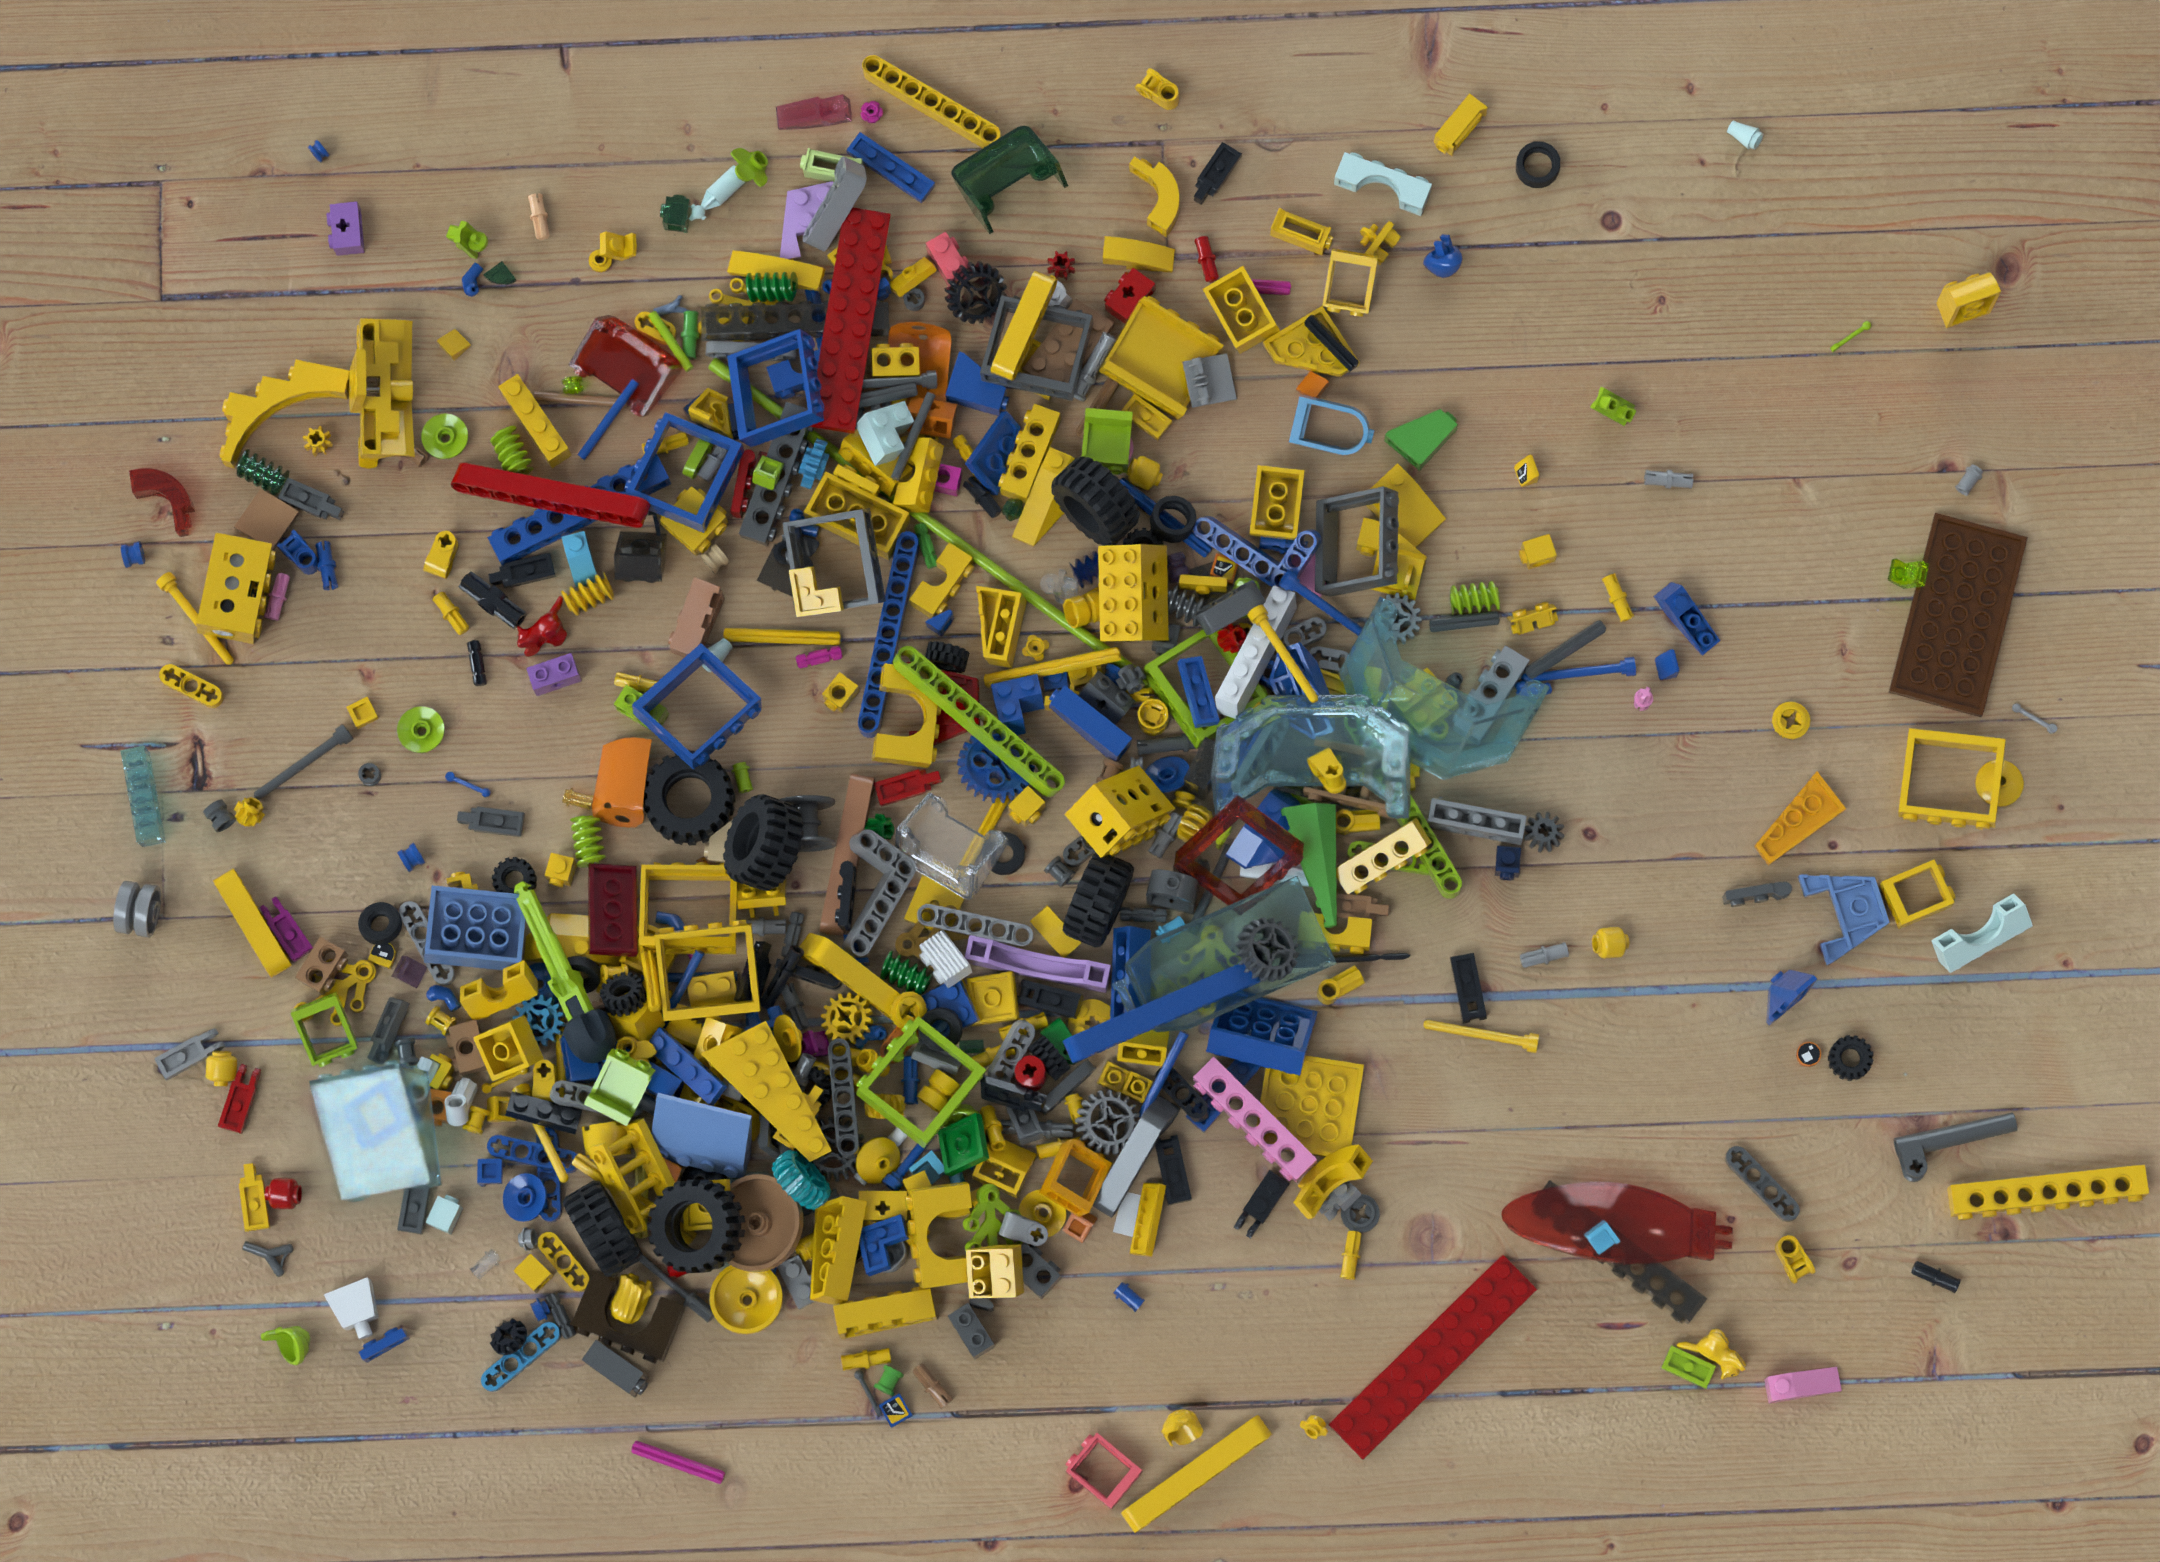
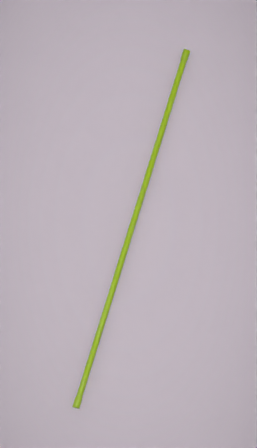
M714 358L708 369L731 384L729 366L718 358ZM750 384L752 400L780 420L784 408ZM809 431L807 436L809 442L814 445L817 438L827 441L824 453L829 454L831 458L842 466H851L857 471L856 474L865 477L838 454L839 448L816 431ZM880 490V494L894 503L895 494L889 497ZM910 513V516L920 523H924L928 529L947 543L950 542L973 557V562L1011 590L1022 593L1030 604L1093 650L1100 651L1111 648L1104 642H1100V639L1085 628H1072L1066 621L1063 612L928 513ZM1122 655L1120 661L1111 662L1121 669L1132 664ZM1146 679L1142 680L1145 688L1151 687ZM1184 702V704L1190 711L1189 705L1186 702ZM1206 726V727H1202V728H1203V730H1206L1207 728H1209V727H1211V726ZM1225 731L1215 737L1217 741L1228 749H1231L1236 740ZM1268 764L1263 772L1265 776L1289 792L1301 804L1314 803L1307 800L1308 797L1304 796V787L1296 784L1279 770Z

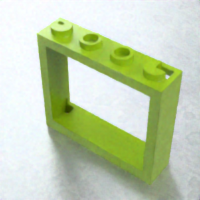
M1204 630L1199 631L1146 664L1143 669L1147 682L1166 705L1170 714L1196 749L1252 715L1250 713L1251 709L1259 701L1263 703L1268 697L1265 687L1257 684L1252 694L1254 700L1247 703L1239 720L1227 716L1220 720L1218 725H1213L1206 730H1203L1202 727L1195 728L1191 712L1159 668L1208 637L1231 667L1238 652L1233 654L1230 651L1223 652V649L1220 648L1217 642L1218 631L1210 635H1206Z
M918 1016L914 1021L910 1019L901 1030L904 1034L899 1040L894 1038L886 1048L889 1052L885 1057L879 1056L871 1066L874 1069L869 1076L864 1074L858 1081L856 1086L859 1088L856 1095L925 1149L982 1079L986 1069ZM918 1029L972 1071L970 1076L924 1132L869 1090Z

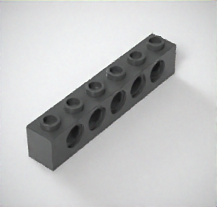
M786 402L780 420L808 409ZM814 427L801 429L797 436L786 434L772 440L766 457L784 463L782 470L785 471V476L783 479L778 480L774 490L756 484L739 531L741 538L768 546L770 541H774L777 534L776 522L783 517L785 497L789 498L791 495L793 475H798L801 462L798 461L801 453L805 454L809 444V440L806 439L809 431L813 432ZM792 448L793 454L789 458L781 457L783 449ZM769 492H776L777 498L773 502H767L765 500L766 495ZM761 514H768L769 520L767 523L759 524L757 522Z

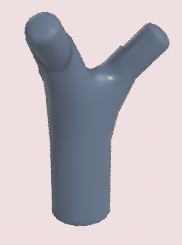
M681 295L669 304L654 308V311L659 316L669 313H684L690 310L679 306L683 298Z

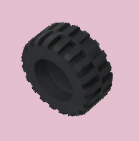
M1086 456L1077 457L1054 478L1051 491L1055 496L1056 503L1060 506L1059 508L1079 531H1082L1089 539H1093L1095 543L1102 546L1116 545L1138 524L1140 512L1138 505L1135 504V499L1130 495L1125 485L1123 486L1120 480L1098 461H1094L1090 457L1086 458Z
M676 753V756L671 758L667 755L662 758L663 762L660 765L656 763L652 767L653 772L651 775L647 774L643 802L646 815L654 829L660 832L667 840H674L676 844L680 845L685 842L689 846L696 845L698 841L706 843L711 835L730 822L729 817L734 813V802L736 801L730 777L716 759L712 760L709 758L704 765H698L693 770ZM686 778H697L704 781L711 792V802L708 808L702 814L693 818L677 817L669 810L667 805V794L671 787L678 781Z
M759 794L746 800L744 806H741L737 811L738 814L734 816L731 822L732 825L727 832V840L724 843L725 852L723 853V859L725 861L724 868L731 879L753 888L767 891L778 887L779 883H783L786 875L792 871V866L798 858V851L801 850V838H803L804 833L802 827L804 825L801 813L796 806L765 794Z
M1096 852L1093 854L1069 905L1062 929L1065 935L1095 948L1103 945L1116 921L1134 873V867L1131 863L1110 854L1103 858H1100Z
M711 1180L679 1181L674 1183L673 1186L665 1188L662 1191L663 1196L656 1197L654 1200L656 1207L650 1208L648 1216L652 1217L651 1222L647 1223V1230H651L652 1234L648 1239L650 1244H655L656 1246L653 1250L656 1256L664 1257L662 1262L666 1266H673V1270L679 1272L704 1273L720 1269L725 1265L724 1262H730L735 1257L733 1251H739L742 1245L739 1242V1238L745 1235V1230L741 1229V1223H745L744 1215L740 1216L739 1210L742 1207L739 1202L733 1201L735 1195L731 1191L724 1190L725 1186L720 1183H713ZM693 1203H699L707 1209L713 1224L711 1237L708 1243L701 1249H692L688 1246L680 1231L682 1214Z
M591 1181L565 1197L563 1205L589 1253L606 1277H613L641 1260L643 1254L636 1239L625 1226L620 1211L600 1181Z

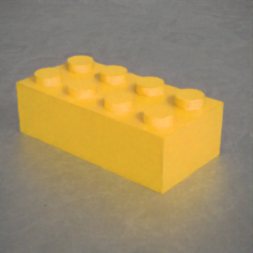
M828 472L824 473L804 510L805 519L870 508L877 552L879 556L890 560L895 550L899 535L905 532L911 521L909 512ZM855 518L816 524L860 546Z

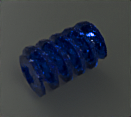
M1096 551L1092 552V560L1088 555L1083 556L1084 563L1078 558L1075 559V567L1069 562L1074 578L1082 589L1084 588V580H1087L1090 585L1093 584L1094 576L1099 580L1098 553Z

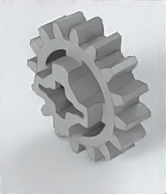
M1396 593L1395 598L1391 599V596L1387 594L1385 602L1379 599V607L1373 606L1372 608L1376 615H1370V621L1376 623L1372 624L1371 629H1378L1376 637L1379 638L1383 635L1384 643L1391 639L1395 646L1397 640H1401L1403 644H1406V637L1413 640V631L1419 632L1420 627L1416 624L1421 623L1422 618L1416 616L1420 614L1421 610L1420 608L1414 609L1415 600L1410 603L1407 602V595L1403 599H1399V593ZM1392 605V608L1388 612H1383L1385 608ZM1401 606L1405 607L1409 613H1406ZM1394 615H1397V616H1398V619H1399V622H1398V623H1394V620H1393V616H1394ZM1383 626H1387L1391 630V633L1385 630ZM1403 627H1409L1406 631L1400 633Z

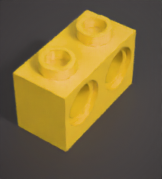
M913 343L899 344V347L890 348V344H877L876 348H872V378L920 376L919 347H914ZM904 355H910L914 363L910 366H904L900 359ZM887 356L890 359V364L886 367L880 366L877 363L878 357Z

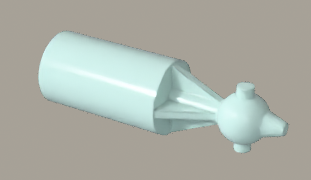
M733 165L706 190L701 205L695 206L693 204L690 206L692 208L689 217L690 221L695 219L704 220L706 218L705 210L721 206L745 183L736 176V166Z

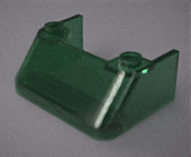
M1019 126L955 165L951 171L954 182L971 211L989 234L994 232L987 217L993 212L995 207L991 197L1030 174L1034 180L1043 181L1054 175L1064 188L1068 186L1059 161L1029 126Z

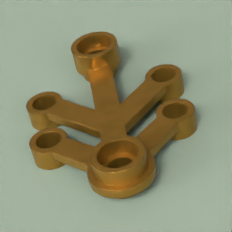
M953 905L946 906V908H953L957 910V908ZM925 909L921 912V917L924 912H929L931 914V919L926 922H930L934 919V914L931 910ZM954 914L953 917L946 915L945 924L948 925L950 920L954 919L956 915ZM917 921L910 933H902L897 937L895 948L902 956L914 955L921 960L919 945L942 929L933 928L928 936L919 937L925 926ZM980 922L973 923L969 929L974 932V929L976 927L981 928L982 924ZM956 932L946 933L952 941L969 938V935ZM905 940L911 941L912 947L910 949L903 947ZM931 965L928 966L930 970L935 971Z

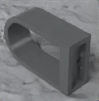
M1152 870L1146 893V902L1148 905L1193 915L1199 892V881L1191 876L1174 871Z

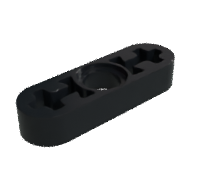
M1172 1067L1168 1076L1172 1078L1175 1085L1172 1087L1166 1080L1162 1089L1194 1122L1205 1121L1210 1115L1208 1104ZM1159 1068L1158 1071L1156 1072L1155 1078L1157 1077V1075H1158V1073H1159V1071H1160L1161 1068ZM1180 1089H1188L1189 1095L1183 1100L1177 1098V1092ZM1192 1102L1202 1109L1203 1112L1201 1114L1195 1113V1110L1190 1105Z

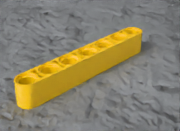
M869 55L863 60L864 77L872 84L987 151H995L1000 147V130L993 123L876 55ZM875 65L879 67L875 72L868 71L870 66ZM891 77L898 78L896 83L887 82ZM911 88L918 90L914 95L906 93ZM929 100L937 101L935 106L926 105ZM950 111L957 113L953 118L945 116ZM968 123H975L977 125L974 129L969 130L965 128ZM989 134L996 136V139L993 141H987L984 138Z
M1256 1415L1121 1512V1515L1133 1532L1137 1533L1266 1441L1273 1434L1260 1416Z

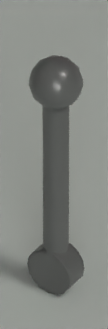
M857 1370L854 1373V1377L860 1381L877 1416L880 1417L882 1413L863 1378L864 1374L861 1370Z

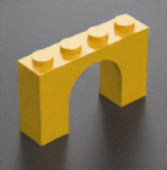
M885 663L881 669L879 691L905 694L914 698L922 708L924 720L920 731L911 736L903 737L877 733L873 742L872 761L928 768L936 760L937 748H933L934 738L937 739L939 735V725L936 724V716L941 714V708L894 668L893 664ZM919 671L922 678L929 679L926 672ZM937 687L939 692H943V687Z
M958 1182L908 1189V1196H905V1205L907 1211L910 1210L911 1220H908V1230L910 1235L913 1234L914 1244H911L910 1248L912 1259H916L917 1268L913 1269L915 1283H919V1286L924 1289L968 1282L966 1255L954 1257L935 1255L927 1242V1230L931 1221L943 1212L972 1208L969 1183Z

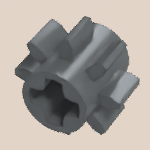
M1130 664L1118 671L1120 678L1116 679V682L1121 690H1128L1129 694H1133L1145 686L1142 680H1145L1147 677L1140 666L1135 668L1133 664Z

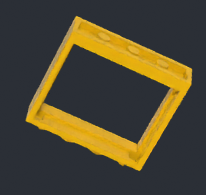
M1909 728L1898 810L1899 817H1903V820H1910V822H1917L1918 819L1927 820V823L1933 825H1941L1942 822H1947L1959 828H1964L1966 825H1974L1979 830L1990 829V827L1996 828L2006 739ZM1915 744L1997 753L1989 815L1908 806Z
M654 862V865H641L640 954L643 951L649 950L656 954L655 936H648L649 880L730 881L729 925H732V921L737 920L738 882L729 877L724 868V863L709 865L708 863L699 862L695 865H685L681 862H674L671 865H661L658 862ZM729 933V937L700 936L664 940L665 954H694L696 949L704 954H736L737 933Z
M746 919L734 920L732 925L722 926V922L708 923L707 928H698V924L685 925L684 930L674 931V927L659 928L660 932L655 933L664 1021L759 1012L761 1010L752 923H746ZM745 932L752 1000L671 1009L664 940Z

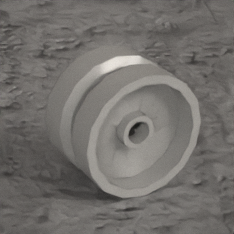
M122 882L115 902L114 930L117 933L130 934L134 930L137 936L150 938L156 929L160 914V887L145 884L140 888L137 882Z

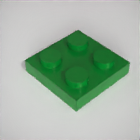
M974 1113L939 1130L938 1137L945 1175L952 1177L989 1159L982 1115Z

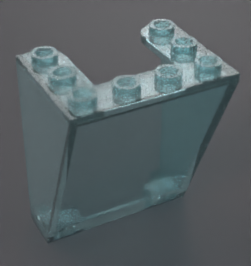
M398 1060L385 1062V1066L382 1067L367 1065L362 1067V1071L355 1072L354 1069L342 1070L340 1075L322 1074L318 1075V1079L309 1081L342 1200L358 1202L370 1197V1195L409 1187L415 1189L427 1184L430 1188L441 1186L428 1071L419 1069V1066H409L408 1063L400 1064Z

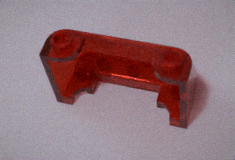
M612 315L594 319L568 364L574 368V372L578 376L583 378L595 376L619 394L623 392L631 379L639 383V386L629 398L628 405L631 407L630 411L639 417L649 415L683 369L676 357L624 321Z

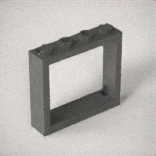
M1001 295L980 371L981 380L983 382L1073 401L1093 328L1092 315L1083 313L1082 310H1076L1075 312L1067 310L1063 306L1054 305L1053 307H1047L1042 320L1083 328L1069 383L1018 372L1015 380L1011 381L991 373V366L998 350L1008 312L1015 313L1021 298L1015 295L1014 298Z
M1383 486L1316 501V531L1321 536V544L1315 552V592L1331 597L1397 584L1399 548V498L1397 491ZM1380 503L1379 575L1337 583L1338 511Z
M870 508L783 522L784 534L782 538L786 541L787 546L786 561L790 565V569L805 567L798 527L855 518L868 597L843 601V607L847 609L886 602Z

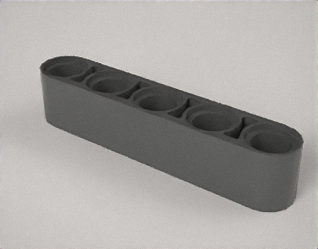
M837 1038L831 1041L828 1046L836 1143L839 1154L843 1158L853 1159L860 1150L852 1056L847 1041ZM837 1046L846 1048L845 1054L840 1057L835 1056L833 1050ZM846 1070L848 1077L845 1080L836 1079L835 1074L837 1071ZM843 1093L849 1094L851 1096L850 1101L847 1104H840L837 1101L839 1095ZM849 1117L853 1120V1123L849 1128H842L840 1126L841 1119ZM846 1141H852L855 1144V1148L851 1152L842 1150V1145Z

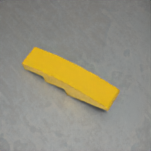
M733 250L727 272L730 275L746 277L748 273H751L753 279H755L756 273H760L762 279H764L766 272H769L771 279H773L774 272H778L780 279L783 272H787L790 279L791 273L795 272L798 279L797 289L820 291L826 269L780 257Z

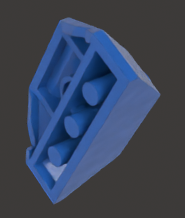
M1301 642L1286 647L1318 695V701L1311 703L1277 652L1269 681L1275 696L1287 706L1284 710L1288 713L1286 718L1289 721V726L1313 740L1316 736L1321 737L1334 732L1335 706L1317 660Z
M1277 785L1267 794L1242 827L1225 856L1244 869L1279 862L1295 841L1294 837L1289 835L1288 830L1290 826L1286 816H1282L1281 809L1300 805V802L1289 792Z

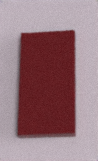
M589 863L588 938L590 955L637 957L636 866Z

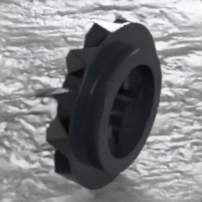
M512 1318L508 1322L503 1320L500 1327L495 1326V1333L490 1334L492 1338L490 1345L494 1351L500 1355H510L524 1345L527 1338V1329L521 1321H516ZM506 1333L511 1334L513 1339L505 1338L504 1335Z

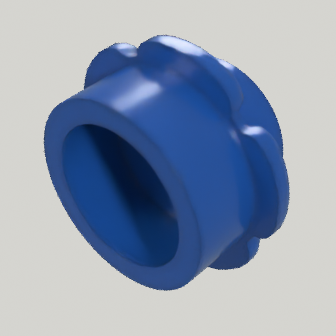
M536 1298V1301L530 1305L538 1322L543 1319L548 1320L547 1315L550 1314V1310L545 1300L540 1302Z

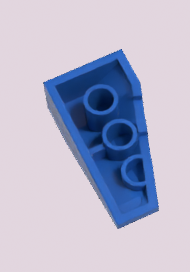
M1790 969L1785 974L1782 971L1776 974L1770 980L1773 984L1768 989L1766 1023L1770 1026L1804 998L1817 978L1814 975Z

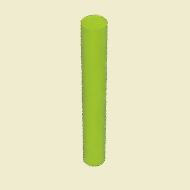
M656 311L651 312L648 315L684 370L686 372L692 370L694 366Z

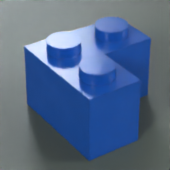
M1034 674L991 684L998 720L1016 735L1025 734L1026 730L1022 714L1045 709L1038 675Z

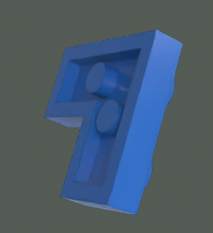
M901 1214L862 1228L859 1245L868 1276L892 1269L887 1247L909 1239L905 1219Z

